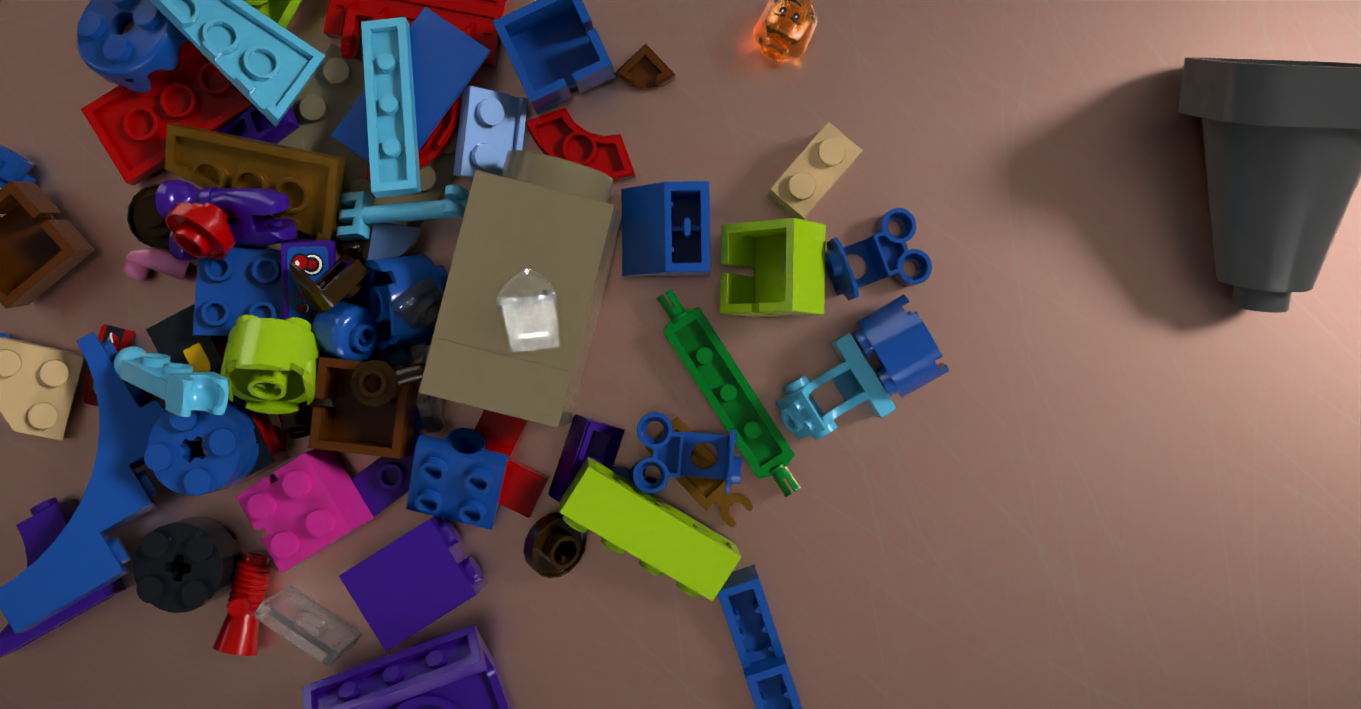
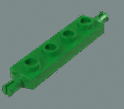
M673 289L665 293L674 308L670 306L663 294L656 299L670 318V321L663 329V333L727 432L729 433L730 428H735V434L737 435L735 444L757 478L760 479L772 475L783 492L784 497L792 494L784 482V478H786L794 492L799 490L801 486L798 485L787 468V465L795 456L794 452L701 309L697 307L685 311L674 294Z

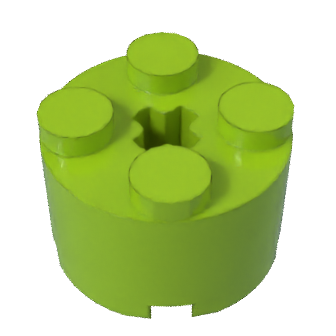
M254 315L239 316L236 319L235 326L228 334L220 375L228 378V400L233 402L235 395L246 401V409L265 414H288L298 411L299 403L306 400L308 405L312 403L315 395L321 351L315 335L311 332V324L307 320L298 317L282 320L259 318Z

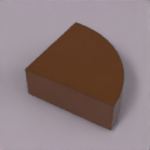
M646 43L615 72V77L620 82L639 90L657 89L669 84L676 78L674 72Z

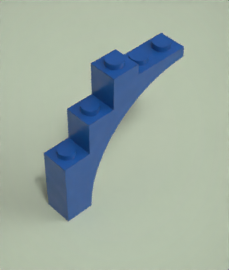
M94 332L77 340L88 363L95 384L99 406L98 448L92 475L81 502L56 540L33 564L17 577L0 587V609L15 634L25 633L130 573L125 565V562L131 560L127 549L117 536L110 540L107 534L157 507L152 496L159 493L155 484L145 470L137 473L135 469L145 464L144 453L147 449L150 432L156 421L167 410L162 407L157 399L143 407L140 406L139 403L147 400L142 390L121 379L114 370L113 362L118 353L111 340L102 343Z

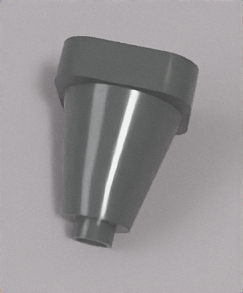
M1187 57L1184 60L1177 112L1201 117L1216 279L1234 286L1231 304L1236 307L1259 312H1287L1290 308L1292 292H1306L1314 288L1361 181V63Z

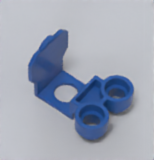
M895 208L885 213L878 222V233L865 240L846 247L842 246L837 237L826 242L825 265L837 296L844 294L848 301L859 297L858 288L892 275L901 284L906 286H914L928 279L932 271V263L929 256L918 249L908 250L906 241L910 240L916 231V220L908 210ZM890 221H895L899 224L900 234L898 236H894L888 231V223ZM856 254L865 261L866 270L861 278L855 279L847 255ZM906 261L913 263L916 271L913 277L904 273L903 265Z
M651 412L640 419L637 425V436L643 445L653 448V456L641 459L633 471L634 483L641 491L649 494L657 493L665 488L669 477L680 478L681 476L725 479V494H730L731 484H740L742 457L733 456L734 442L737 441L735 428H730L729 435L673 431L671 420L663 413ZM652 421H658L664 427V433L659 438H653L647 432V426ZM707 442L716 448L718 457L713 466L700 468L693 463L691 453L693 448L699 443ZM646 467H657L660 471V478L655 482L647 481L643 475Z

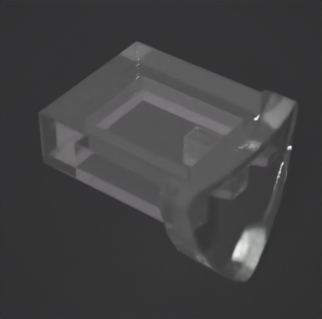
M524 269L503 286L495 300L497 310L503 312L511 352L560 347V334L554 307L557 304L556 292L546 277L534 270Z

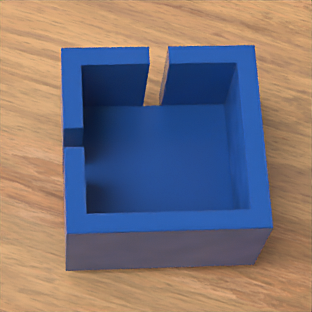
M537 0L492 21L527 97L537 114L572 98L569 91L571 88L577 86L581 94L615 78L613 65L596 29L593 28L591 18L582 0Z

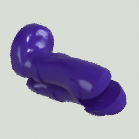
M178 179L162 182L156 192L157 211L163 218H166L169 211L179 202L204 204L208 202L222 209L225 214H235L237 217L234 218L227 216V223L230 225V232L234 236L235 244L267 246L289 241L297 236L294 220L289 218L263 219V215L276 214L290 207L288 195L274 189L206 187L200 190L193 184ZM170 232L169 249L176 260L193 261L198 259V257L180 248L172 238L173 233Z

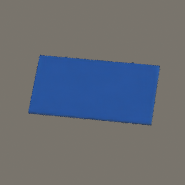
M427 7L423 8L409 27L418 152L491 52ZM364 90L331 136L369 162L366 97Z

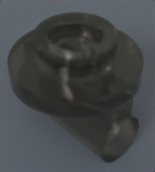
M426 276L392 300L390 306L394 313L399 317H403L412 329H418L422 326L425 329H430L436 325L444 293L438 289L437 284L431 277Z

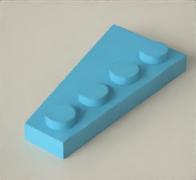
M149 0L275 127L324 61L325 55L243 0Z

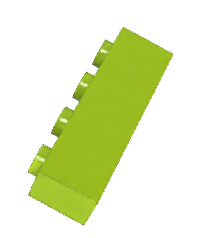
M590 457L586 458L560 499V513L564 515L563 520L569 526L583 533L587 529L602 537L601 542L607 548L620 555L627 551L640 559L639 564L646 571L658 577H661L664 573L677 581L676 586L693 598H698L702 595L713 602L741 559L735 543L658 497L641 491L634 483Z

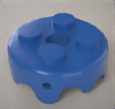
M91 0L78 22L76 34L80 57L91 70L108 82L124 86L139 93L150 91L151 82L147 77L150 73L156 70L170 71L177 67L179 48L184 41H189L149 0ZM134 21L133 27L130 29V31L123 34L124 28L130 22Z

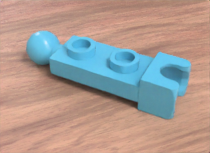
M126 347L116 354L113 364L118 376L166 400L165 410L180 417H190L192 410L206 411L214 415H224L229 395L227 377L215 372H193V366L173 363L168 355L147 353L140 347Z

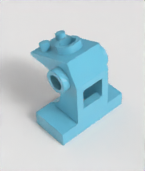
M850 333L843 334L830 342L841 362L810 381L806 375H803L783 388L787 395L776 402L781 410L780 415L784 425L789 431L795 433L798 439L810 435L813 436L815 441L823 438L838 427L834 419L865 401L875 417L883 418L897 409ZM832 379L844 400L823 413L811 392Z

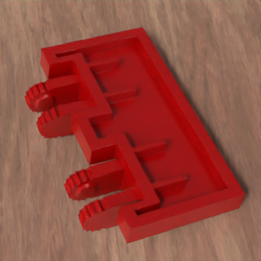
M329 0L323 33L331 38L342 39L340 45L342 57L352 59L358 51L362 21L406 17L411 26L423 8L427 7L489 49L491 52L482 63V66L497 68L501 39L492 21L507 15L509 0Z

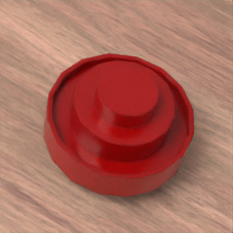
M179 202L166 215L165 222L173 233L172 238L175 243L195 257H208L217 260L225 259L236 243L233 234L230 232V225L227 223V215L222 209L212 203L191 204Z

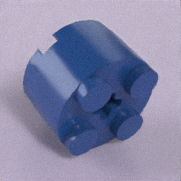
M424 254L366 261L364 266L371 269L370 273L362 279L364 284L359 291L360 306L371 310L375 314L376 322L380 323L381 335L380 339L377 340V348L385 350L431 343L448 279L445 267L443 265L435 266L432 260Z
M904 294L858 320L857 324L860 329L853 332L864 354L867 357L875 354L880 362L881 367L874 371L890 396L898 393L901 398L949 372L946 364L939 363L936 365L935 360L943 356L917 311L906 313L902 306L910 302Z
M227 403L224 415H214L206 411L192 410L190 417H180L166 411L156 421L150 432L147 449L144 453V461L157 479L168 489L183 495L201 496L227 489L243 481L256 464L259 455V443H256L253 430L255 427L252 420L244 411L232 404Z

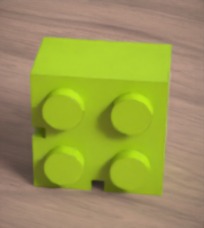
M798 218L723 224L721 233V265L755 269V277L721 273L720 313L750 317L824 314L826 224Z

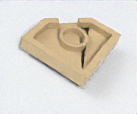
M0 336V413L14 432L63 440L85 358L83 354Z

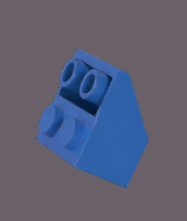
M709 181L660 182L621 189L623 277L710 276Z

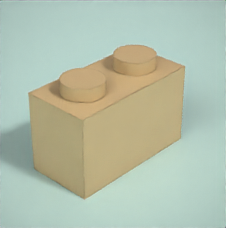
M828 122L770 188L767 197L791 218L804 220L863 150L833 124Z

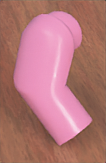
M160 248L133 250L125 258L128 262L124 266L123 272L131 278L142 281L147 278L149 270L153 269L184 280L191 261L176 260L170 252Z

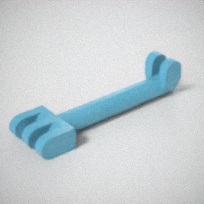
M447 185L445 187V197L448 198L447 200L373 206L374 197L365 191L342 193L340 203L347 207H354V209L340 210L338 220L342 223L352 224V226L337 227L336 237L346 241L366 240L370 236L371 224L463 217L469 191L459 185Z

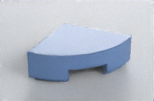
M392 223L373 224L367 261L404 256L415 246L421 229Z

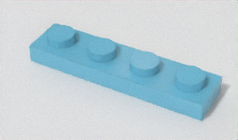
M406 17L361 22L371 193L376 198L421 193L410 24Z

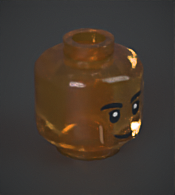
M768 0L754 26L755 40L761 46V51L766 57L774 61H783L784 59H796L803 55L818 27V18L813 10L812 3L809 0Z

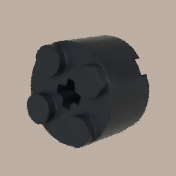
M199 516L166 524L147 533L142 538L141 544L136 551L133 564L137 595L143 602L151 603L161 610L172 613L189 612L216 600L233 585L232 580L234 579L233 575L236 573V562L242 560V551L237 539H233L225 529L227 527L220 521Z

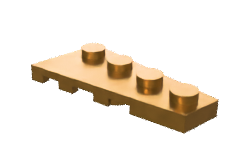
M177 123L167 125L166 170L203 188L274 189L275 191L287 194L290 207L269 216L292 219L295 221L297 231L305 232L315 237L316 240H335L337 245L336 232L339 226L338 217L341 207L340 202L346 158Z

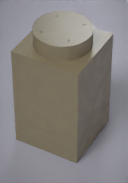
M509 150L507 152L501 176L475 169L418 393L556 428L572 422L622 225V220L615 204L608 203L613 178L598 170L575 162L522 150Z

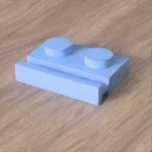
M466 86L464 88L453 176L473 179L475 169L499 176L502 175L507 152L509 150H522L528 98H518L510 94L475 86Z

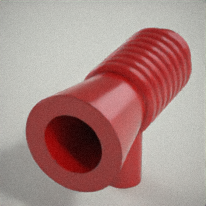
M244 552L242 560L236 562L237 567L235 568L236 573L233 575L232 591L229 593V603L226 606L228 612L212 647L214 650L240 656H254L258 654L259 614L263 612V601L266 599V589H268L269 577H271L270 556Z

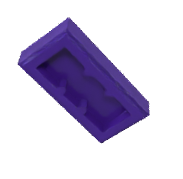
M418 431L414 432L411 456L400 459L380 457L351 479L373 517L409 492L415 446L420 436Z

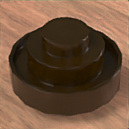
M153 184L142 188L133 196L128 206L127 221L131 233L139 242L153 248L169 249L171 230L168 228L165 218L160 216L156 207V192L160 184Z
M560 512L550 513L540 518L531 527L524 543L523 552L526 563L539 575L549 579L561 577L569 573L580 562L587 542L586 533L577 531L563 520L564 515Z

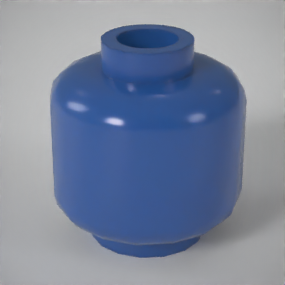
M340 301L328 311L317 313L312 323V333L315 335L321 353L336 359L353 361L368 359L376 350L377 340L380 339L381 335L380 323L376 322L375 314L371 310L346 301Z

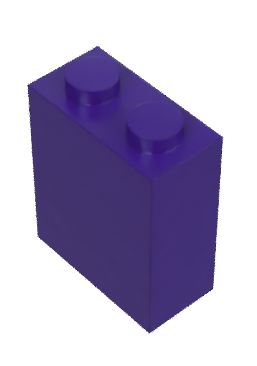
M436 516L430 518L339 575L385 651H388L465 603L484 588L480 581L484 576L479 565L471 556L465 557L457 544L460 542V536L448 519L443 521L442 518Z

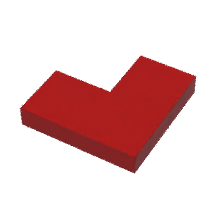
M484 409L475 431L484 436L486 450L509 455L499 504L530 518L549 477L511 459L528 420Z

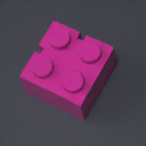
M313 449L304 452L273 472L274 474L265 477L235 496L255 531L264 528L267 533L266 536L261 538V541L280 573L306 561L374 519L336 453L328 450Z

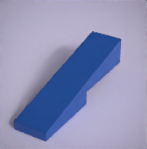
M755 565L733 571L719 591L718 597L742 664L755 708L802 709Z

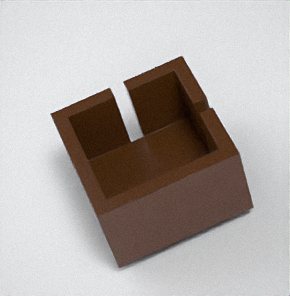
M10 181L0 190V214H6L2 218L0 217V303L7 309L26 306L32 303L95 251V249L69 220L55 219L61 214V211L34 182Z
M319 357L314 398H336L335 407H313L308 448L398 459L411 456L420 382L401 386L397 398L387 405L368 406L361 403L354 396L351 388V379L354 371L360 364L366 361ZM393 365V366L396 367V369H397V368H401V367H405V366H401V365ZM376 374L371 375L367 379L368 389L372 392L380 389L382 384L380 377Z

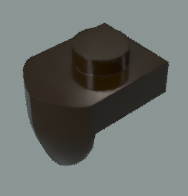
M346 253L315 282L293 262L289 264L291 276L299 293L317 313L328 311L342 299L345 301L356 295L364 284L362 279L370 273L358 259Z

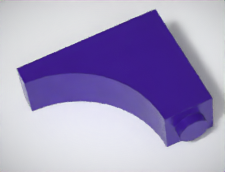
M56 497L48 499L30 509L32 517L16 525L25 546L27 568L50 547L68 524L79 505L78 499L58 502ZM119 578L25 633L15 634L8 623L0 632V658L16 652L126 590L127 588L123 580Z

